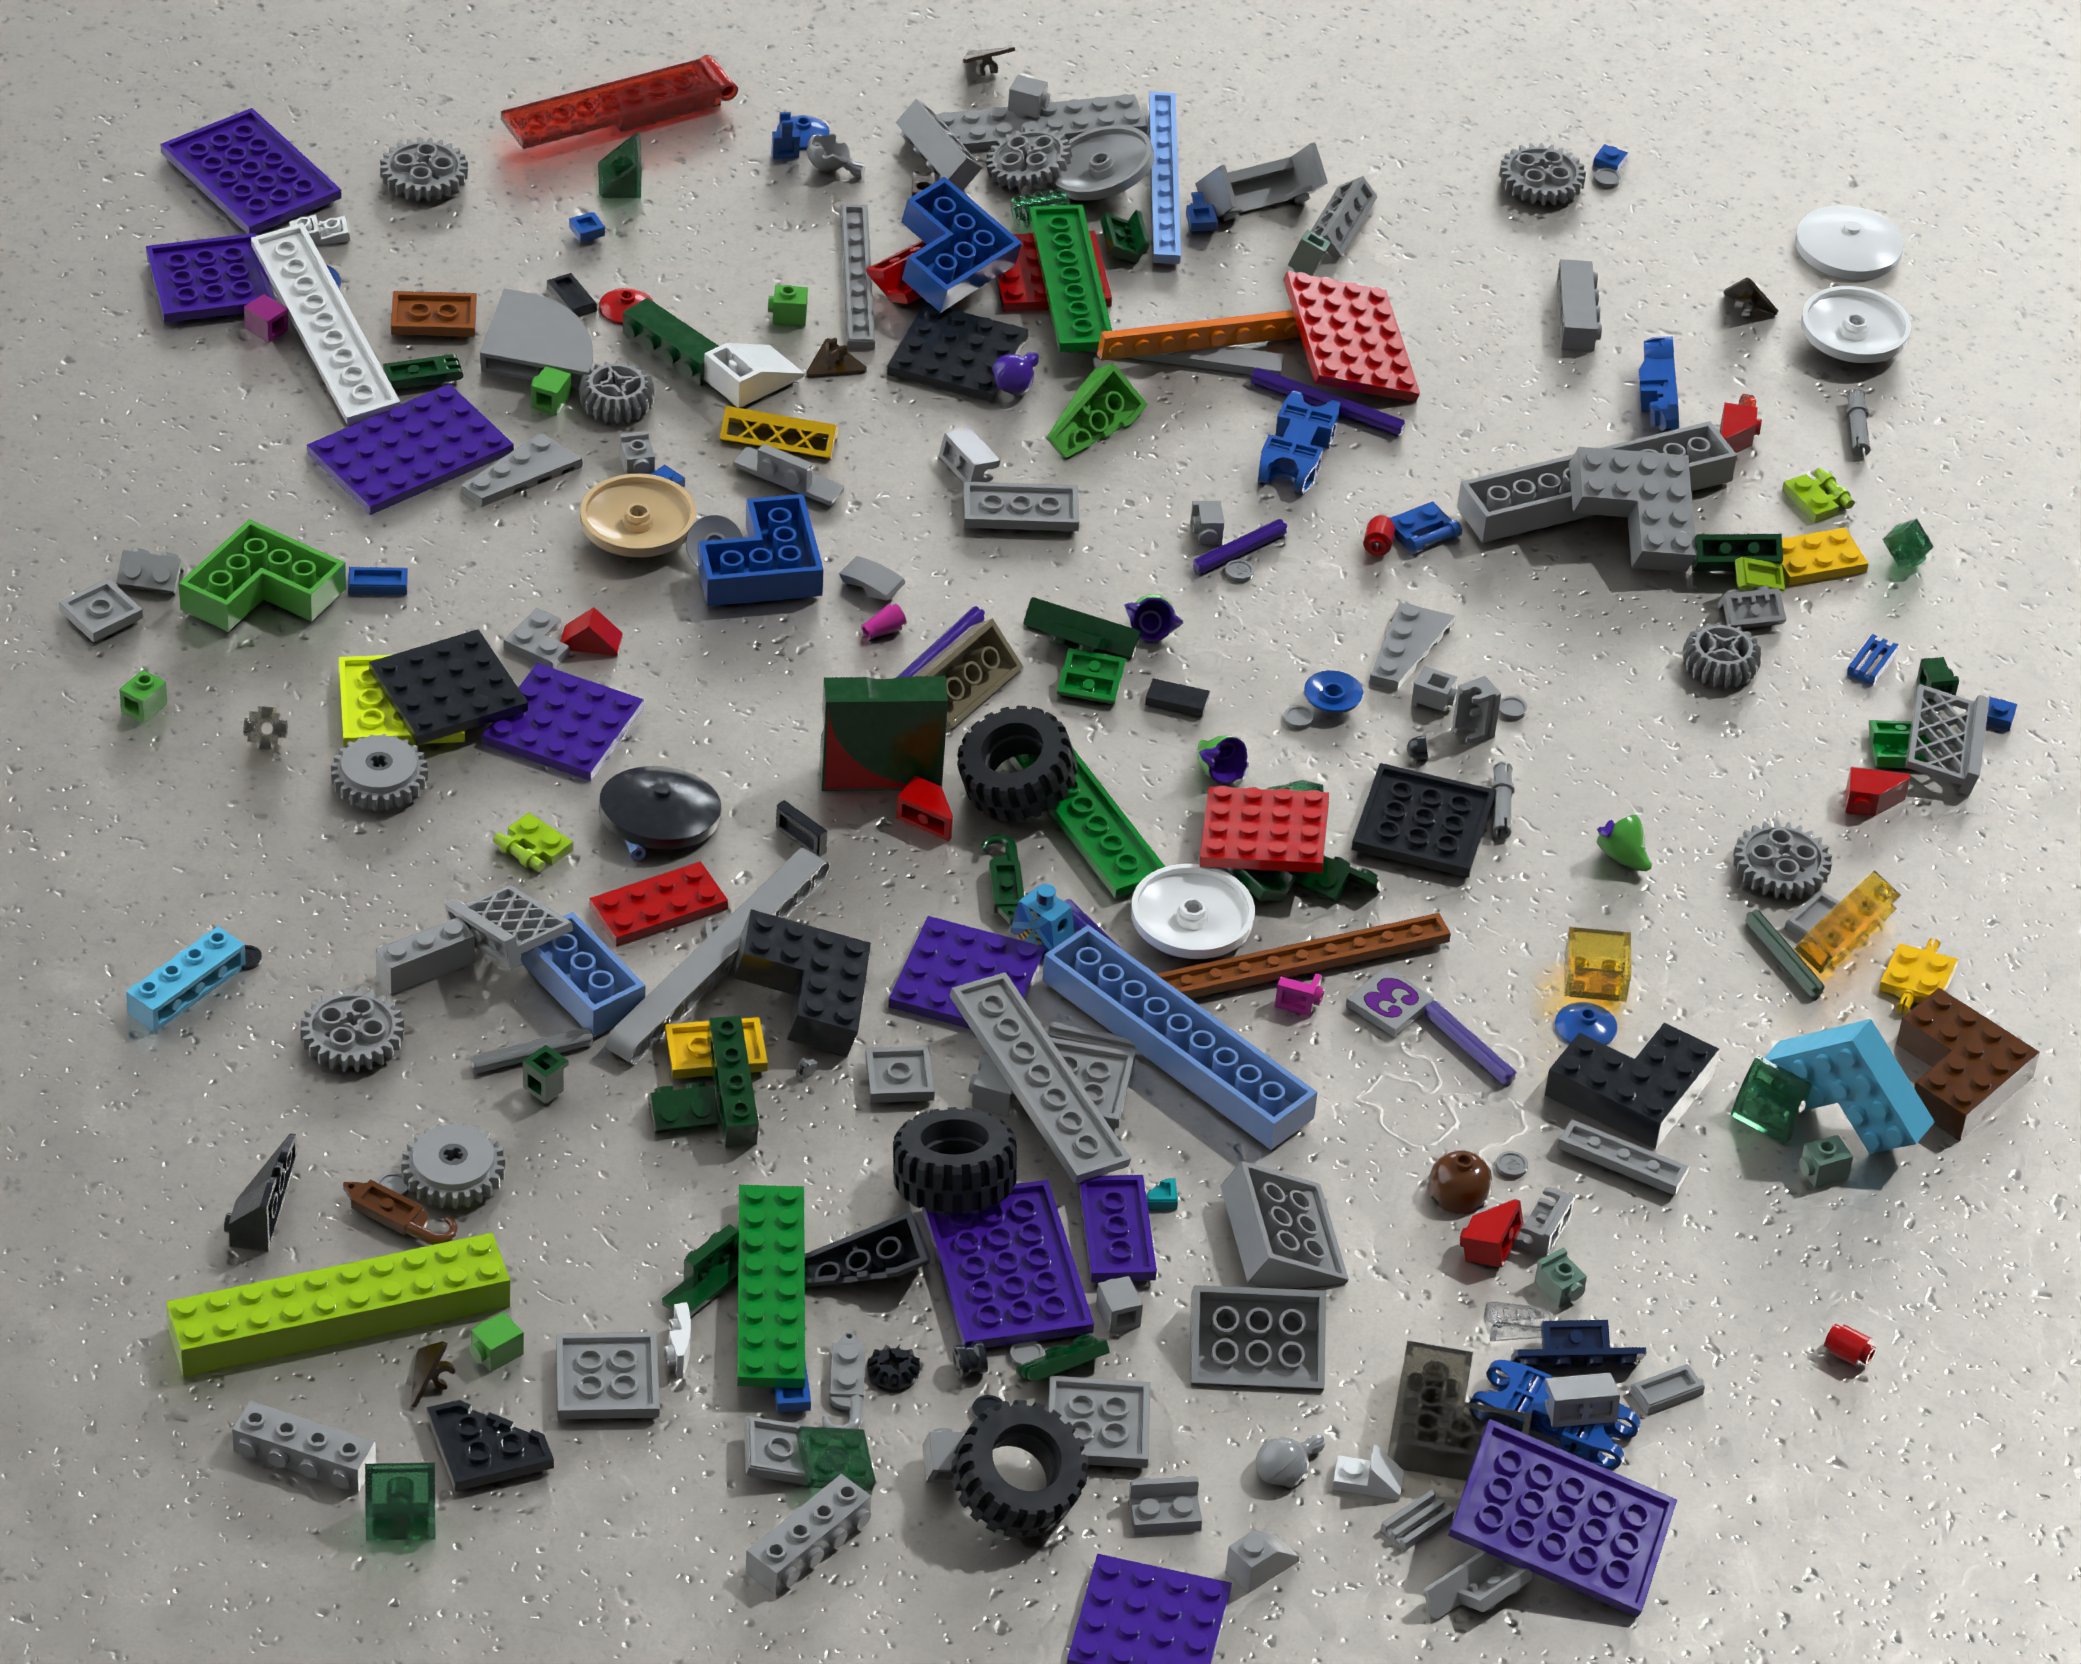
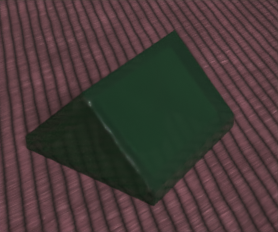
M638 132L634 133L598 162L599 195L602 198H641V137Z

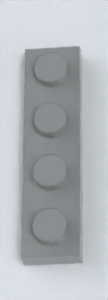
M1573 1119L1569 1122L1558 1142L1559 1149L1672 1195H1676L1688 1174L1689 1166Z

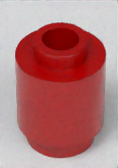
M1378 515L1368 522L1363 546L1368 553L1382 556L1391 550L1395 533V526L1392 520L1387 516Z
M1834 1324L1824 1342V1347L1830 1350V1354L1857 1368L1863 1364L1868 1365L1876 1351V1347L1873 1346V1338L1845 1324L1842 1326Z

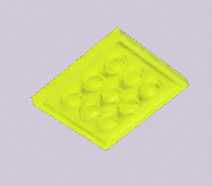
M390 655L339 657L343 747H347V742L357 741L359 737L364 738L370 735L382 734L392 737L398 736V739L403 741L409 740V744H416L369 672L370 661ZM465 731L423 744L465 742Z

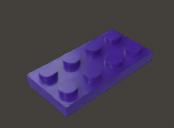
M1143 1175L1097 1176L1078 1182L1091 1282H1105L1110 1279L1129 1276L1131 1281L1156 1280L1157 1268Z

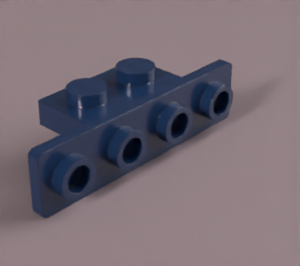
M1608 1320L1542 1321V1349L1515 1350L1511 1355V1361L1532 1368L1539 1367L1540 1363L1553 1362L1554 1367H1569L1573 1365V1362H1586V1366L1597 1367L1605 1365V1361H1618L1620 1366L1637 1365L1638 1361L1647 1355L1646 1347L1610 1348Z

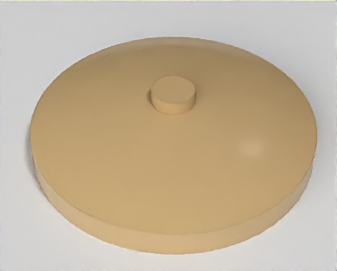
M624 474L606 479L588 491L580 507V523L587 538L603 550L627 557L657 556L678 548L686 542L687 534L696 522V506L691 495L679 484L664 477L650 474Z

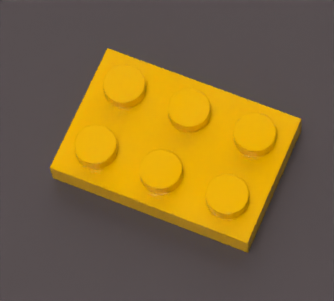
M1846 527L1782 538L1783 576L1788 586L1867 572L1869 563Z
M760 1017L741 1018L750 1073L765 1072L768 1070V1061ZM709 1021L665 1024V1038L672 1079L713 1076L707 1041Z

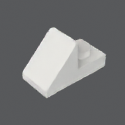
M1374 1445L1371 1461L1338 1455L1332 1490L1400 1500L1404 1470L1382 1449Z

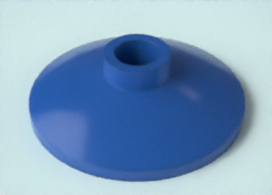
M807 115L791 116L793 130H799L800 150H807V143L813 135L826 136L830 134L827 124L816 117ZM780 123L777 126V131H780Z
M1327 670L1313 674L1308 678L1305 683L1304 694L1308 702L1314 707L1326 712L1342 713L1356 708L1361 703L1363 688L1360 682L1353 676L1341 671Z
M1588 1002L1572 1003L1563 1007L1556 1016V1031L1568 1044L1573 1041L1579 1032L1605 1045L1610 1044L1617 1034L1616 1019L1607 1009L1597 1004Z

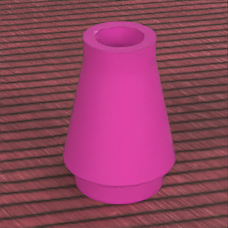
M888 604L870 620L862 624L861 629L864 636L871 640L879 636L901 631L902 626L907 624V620L899 605L894 604L891 606Z

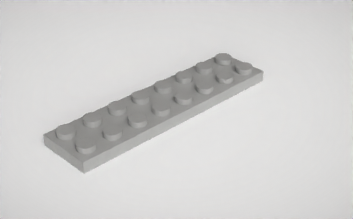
M1135 94L1049 102L1048 108L1043 109L1038 118L1008 111V107L971 109L937 114L969 152L991 150V146H998V139L1005 141L1006 134L1014 136L1015 130L1023 133L1027 127L1030 131H1034L1036 127H1039L1040 131L1049 127L1050 132L1058 130L1059 135L1064 134L1068 140L1091 129L1111 125L1134 127L1145 134L1148 131V124Z
M1006 972L953 987L949 995L1073 1183L1075 1184L1128 1167L1131 1157Z

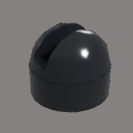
M1417 736L1408 742L1407 752L1411 758L1416 760L1428 759L1426 736Z

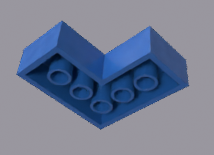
M943 177L909 198L906 202L901 223L927 245L908 257L902 280L941 313L1015 266L1022 242L951 181Z
M804 494L746 499V529L748 537L698 542V571L707 606L822 596L824 569Z

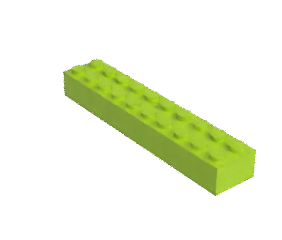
M492 1232L166 1301L167 1323L182 1375L186 1377L510 1307V1278Z

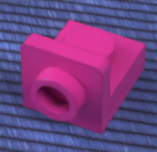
M1315 974L1311 984L1280 977L1277 985L1275 1007L1311 1016L1314 1006H1320L1324 996L1325 988L1320 987L1321 975Z

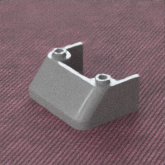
M1313 142L1288 158L1228 173L1225 165H1221L1196 182L1195 185L1198 192H1203L1204 202L1206 204H1213L1216 217L1223 218L1226 222L1240 217V213L1291 200H1294L1296 204L1311 199L1310 194L1326 185L1328 180L1316 142Z

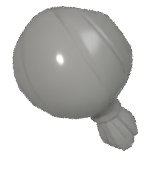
M835 134L826 136L813 135L810 137L807 143V155L812 165L818 170L832 172L844 167L856 178H863L866 169L865 165L860 162H854L850 158L848 145L845 142L837 143V136Z
M1321 1434L1309 1436L1301 1443L1284 1437L1269 1440L1262 1445L1256 1456V1468L1259 1476L1265 1482L1285 1485L1290 1489L1294 1488L1301 1479L1305 1480L1309 1473L1308 1457L1323 1450L1325 1447L1324 1437Z

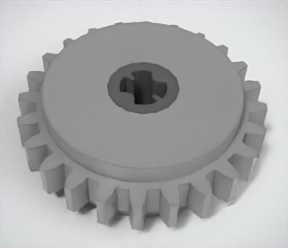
M386 734L370 735L364 738L359 737L355 742L349 741L347 742V748H340L339 755H334L333 763H331V783L334 785L335 792H341L342 800L348 798L350 805L357 804L361 806V809L369 808L377 811V809L389 810V808L394 807L400 808L405 802L411 803L412 796L419 797L420 790H425V782L428 781L427 760H424V753L418 752V746H410L409 740L403 741L398 739V736L392 737L386 736Z
M453 1122L443 1126L437 1124L436 1128L431 1130L428 1128L424 1129L422 1136L414 1135V1143L408 1142L407 1151L402 1153L401 1173L403 1174V1182L408 1184L409 1192L417 1191V1199H427L428 1205L435 1203L440 1205V1208L449 1206L453 1207V1209L463 1205L470 1207V1204L473 1202H483L482 1197L485 1195L491 1197L493 1195V1188L499 1189L500 1180H504L505 1157H503V1148L498 1147L497 1139L490 1140V1133L488 1131L480 1132L478 1126L472 1128L467 1126L466 1123L454 1125Z

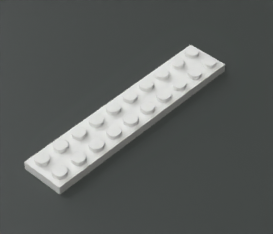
M300 223L252 237L251 245L283 306L288 309V315L347 426L359 423L382 412L390 411L393 407H401L398 396L304 224Z

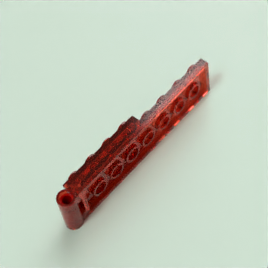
M704 55L700 59L501 111V121L522 149H527L575 135H582L590 131L608 128L613 125L622 132L697 111H703L720 106L721 100H732L738 93V87L712 55Z

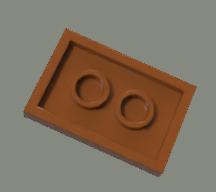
M393 291L391 335L475 337L477 293Z

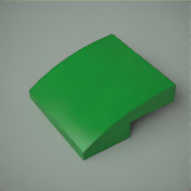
M1068 648L1057 694L1115 704L1126 667V658Z
M1869 720L1870 743L1876 767L1906 768L1912 721ZM1925 734L1918 736L1925 745L1932 743ZM1922 754L1914 758L1925 763L1929 762Z

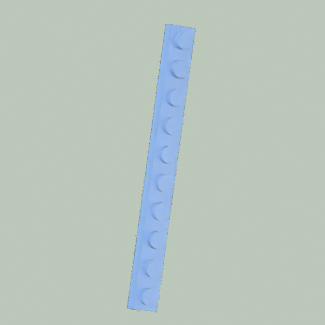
M1149 92V135L1154 150V162L1150 169L1153 263L1180 264L1176 93Z

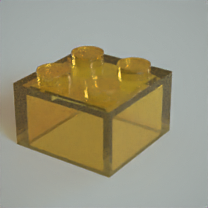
M1569 927L1565 948L1564 996L1626 1002L1631 980V932Z

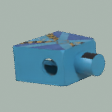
M1042 884L1018 902L1010 932L1023 941L1045 946L1046 954L1074 935L1072 908L1069 904L1056 897L1054 886Z

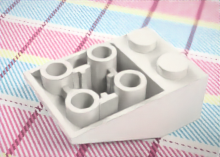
M725 343L706 352L704 355V380L738 408L805 377L804 372L771 345Z

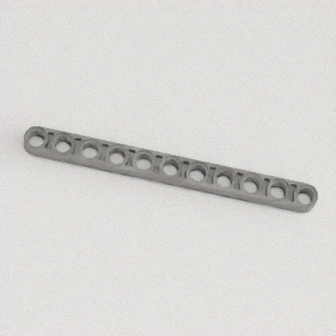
M800 848L613 1028L608 1035L605 1048L631 1064H636L665 1036V1024L678 1023L735 968L741 932L750 910L785 919L822 883L827 876L830 863L805 848Z

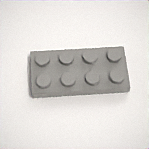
M964 481L965 528L1079 531L1078 485Z

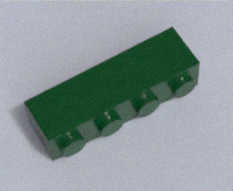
M649 298L623 311L624 335L701 386L706 383L704 380V355L706 352L719 347V345Z

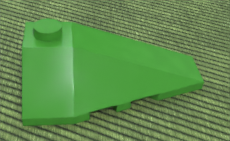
M1114 363L1096 368L1078 388L1046 439L1065 459L1092 445V443L1113 434V432L1130 425L1148 404Z

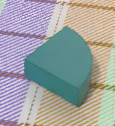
M1176 1178L1164 1179L1160 1181L1159 1185L1147 1192L1148 1209H1177Z

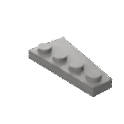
M541 432L462 484L461 494L483 507L513 495L514 490L517 488L526 487L528 489L536 486L537 481L549 476L551 479L562 475L563 470L570 467L573 470L583 467V458Z
M1399 602L1371 672L1369 684L1398 691L1415 671L1419 661H1423L1428 656L1431 647L1434 644L1437 645L1443 638V633L1447 629L1450 630L1452 628L1455 616Z

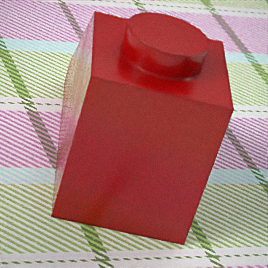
M1725 402L1720 424V434L1734 452L1738 453L1752 446L1754 435H1760L1762 419L1757 418L1758 407Z
M1850 767L1846 785L1845 813L1876 816L1904 801L1910 781V774Z
M915 776L897 797L896 819L949 842L952 838L953 814L942 787Z
M1513 1199L1472 1216L1467 1228H1463L1460 1234V1246L1464 1248L1465 1261L1503 1267L1520 1233V1228L1524 1225L1520 1200Z

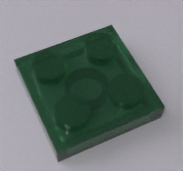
M799 1427L796 1437L808 1488H824L842 1474L864 1491L873 1490L876 1480L864 1429Z

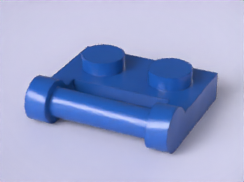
M1433 501L1390 518L1395 526L1394 537L1412 554L1418 553L1423 550V547L1448 537L1456 538L1462 535L1460 523L1457 520L1452 521Z

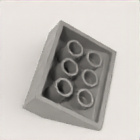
M1241 1161L1220 1187L1247 1282L1273 1289L1346 1284L1349 1278L1321 1185Z
M1194 1285L1191 1292L1190 1312L1191 1384L1324 1390L1326 1291Z

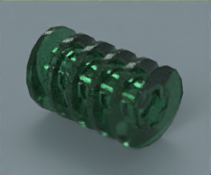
M1056 188L1054 191L1045 190L1044 193L1037 191L1033 195L1026 193L1023 197L1015 195L1011 202L1014 224L1019 228L1020 221H1022L1024 227L1029 228V207L1070 205L1068 195L1061 188Z

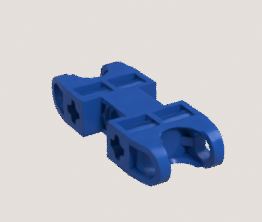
M1292 391L1285 399L1277 416L1276 436L1269 434L1262 448L1258 482L1266 484L1277 477H1285L1294 482L1295 492L1306 493L1313 485L1321 468L1323 448L1329 449L1335 437L1340 402L1331 400V402H1327L1323 406H1311L1304 402L1303 392Z
M1495 1360L1490 1364L1486 1372L1488 1380L1498 1387V1392L1490 1390L1488 1393L1483 1391L1476 1392L1469 1402V1408L1474 1416L1486 1424L1491 1419L1511 1428L1515 1422L1516 1425L1512 1429L1526 1435L1529 1429L1557 1439L1560 1441L1559 1449L1608 1470L1618 1468L1624 1459L1623 1450L1613 1443L1612 1438H1632L1636 1436L1641 1427L1640 1419L1636 1413L1619 1403L1618 1419L1626 1420L1632 1427L1620 1421L1552 1427L1545 1406V1399H1549L1545 1388V1379L1552 1378V1375L1508 1360ZM1496 1370L1502 1371L1508 1378L1497 1374ZM1535 1376L1536 1379H1535L1534 1383L1532 1384V1379H1533V1377ZM1478 1402H1480V1403L1486 1405L1487 1407L1491 1408L1492 1410H1487V1409L1482 1408V1407L1478 1404ZM1578 1444V1450L1576 1453H1574V1450ZM1602 1452L1611 1454L1615 1459L1606 1457Z

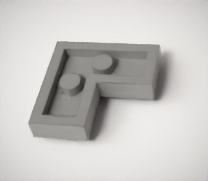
M536 608L504 639L505 650L531 662L554 669L569 656V646L551 638L561 628V618L539 608Z

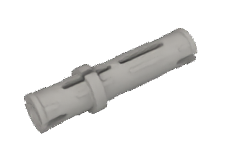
M1853 388L1854 397L1851 389L1847 392L1849 407L1846 414L1848 420H1850L1853 454L1863 457V448L1866 455L1871 450L1867 427L1869 410L1865 405L1864 391L1860 388Z
M1504 761L1494 765L1493 785L1491 784V789L1496 790L1493 801L1492 835L1497 837L1499 829V839H1506L1512 833L1511 797L1515 792V787L1512 783L1513 767L1508 763L1507 771H1505L1506 762Z

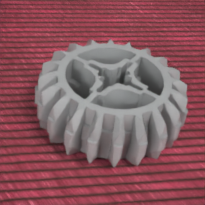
M617 360L615 364H609L605 361L604 366L595 365L594 369H590L589 375L582 376L579 397L582 408L586 409L587 415H594L595 420L602 418L605 420V423L609 421H615L616 424L619 421L629 423L630 419L639 420L640 415H647V411L652 409L655 388L652 377L647 375L646 370H640L638 365L629 366L628 362L618 364Z
M1719 622L1715 626L1706 623L1705 627L1697 626L1696 630L1690 632L1687 637L1686 643L1683 646V664L1686 665V672L1693 673V679H1702L1703 684L1711 683L1714 688L1717 685L1723 686L1724 689H1727L1728 685L1738 688L1739 684L1747 685L1748 681L1754 679L1757 674L1758 668L1761 665V647L1758 646L1756 638H1751V632H1742L1741 626L1734 628L1731 627L1730 623L1727 626L1721 625Z

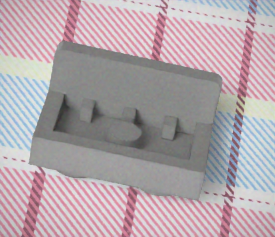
M133 548L132 551L123 550L116 584L118 587L176 595L180 572H184L185 566L181 558H178V555L162 552L161 555L150 554L149 551L141 548Z

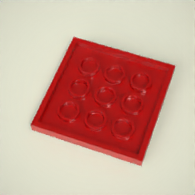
M1089 231L1106 306L1111 307L1112 295L1095 231ZM1013 234L1022 242L1016 265L995 278L1003 312L1049 310L1033 234Z
M1208 787L1200 851V867L1322 873L1329 792L1317 790H1272L1256 787Z

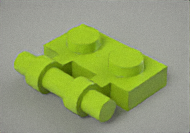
M1818 467L1813 472L1815 480H1812L1808 474H1804L1783 482L1782 490L1814 523L1836 516L1840 505L1850 509L1855 504V501L1850 497V492L1845 487H1840L1836 483V478L1830 472H1825L1821 467ZM1828 490L1831 494L1827 495L1824 491Z
M529 812L508 827V836L498 832L493 837V842L499 846L500 851L508 856H515L519 859L521 865L527 869L533 868L537 872H541L545 868V862L553 866L573 851L572 840Z

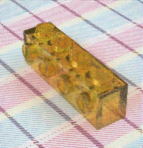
M1874 870L1821 919L1794 949L1820 974L1829 966L1835 969L1847 957L1844 954L1846 950L1852 953L1864 941L1861 938L1863 934L1869 937L1880 926L1878 922L1880 918L1885 922L1896 911L1897 908L1893 904L1901 894Z

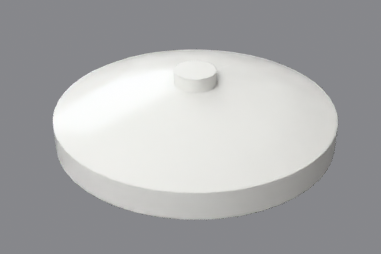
M1844 205L1823 207L1807 214L1798 225L1795 241L1799 254L1812 267L1825 274L1850 280L1873 279L1888 274L1899 264L1904 247L1900 231L1888 219L1864 208Z
M1837 286L1819 291L1807 300L1802 311L1801 328L1807 340L1829 356L1848 362L1874 363L1890 359L1904 350L1910 337L1911 321L1905 309L1894 299L1883 293L1864 287Z
M1176 864L1163 867L1147 875L1137 885L1132 897L1131 918L1137 932L1156 949L1177 957L1206 959L1227 954L1246 941L1254 925L1255 905L1250 892L1238 879L1218 868L1200 867V864Z

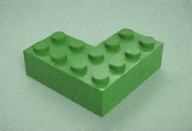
M249 519L179 582L180 610L227 632L263 599L307 620L313 621L346 590L345 562Z

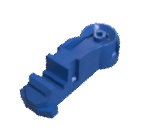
M1673 336L1652 337L1644 341V362L1639 369L1641 412H1650L1651 427H1658L1661 431H1672L1679 429Z

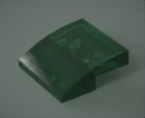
M1757 1055L1738 1092L1731 1116L1786 1144L1791 1139L1798 1114L1805 1109L1812 1083Z

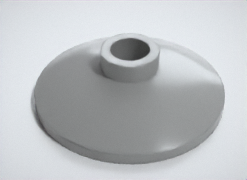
M709 515L696 521L690 528L686 537V550L691 561L698 567L699 541L743 538L738 526L730 519L719 515Z

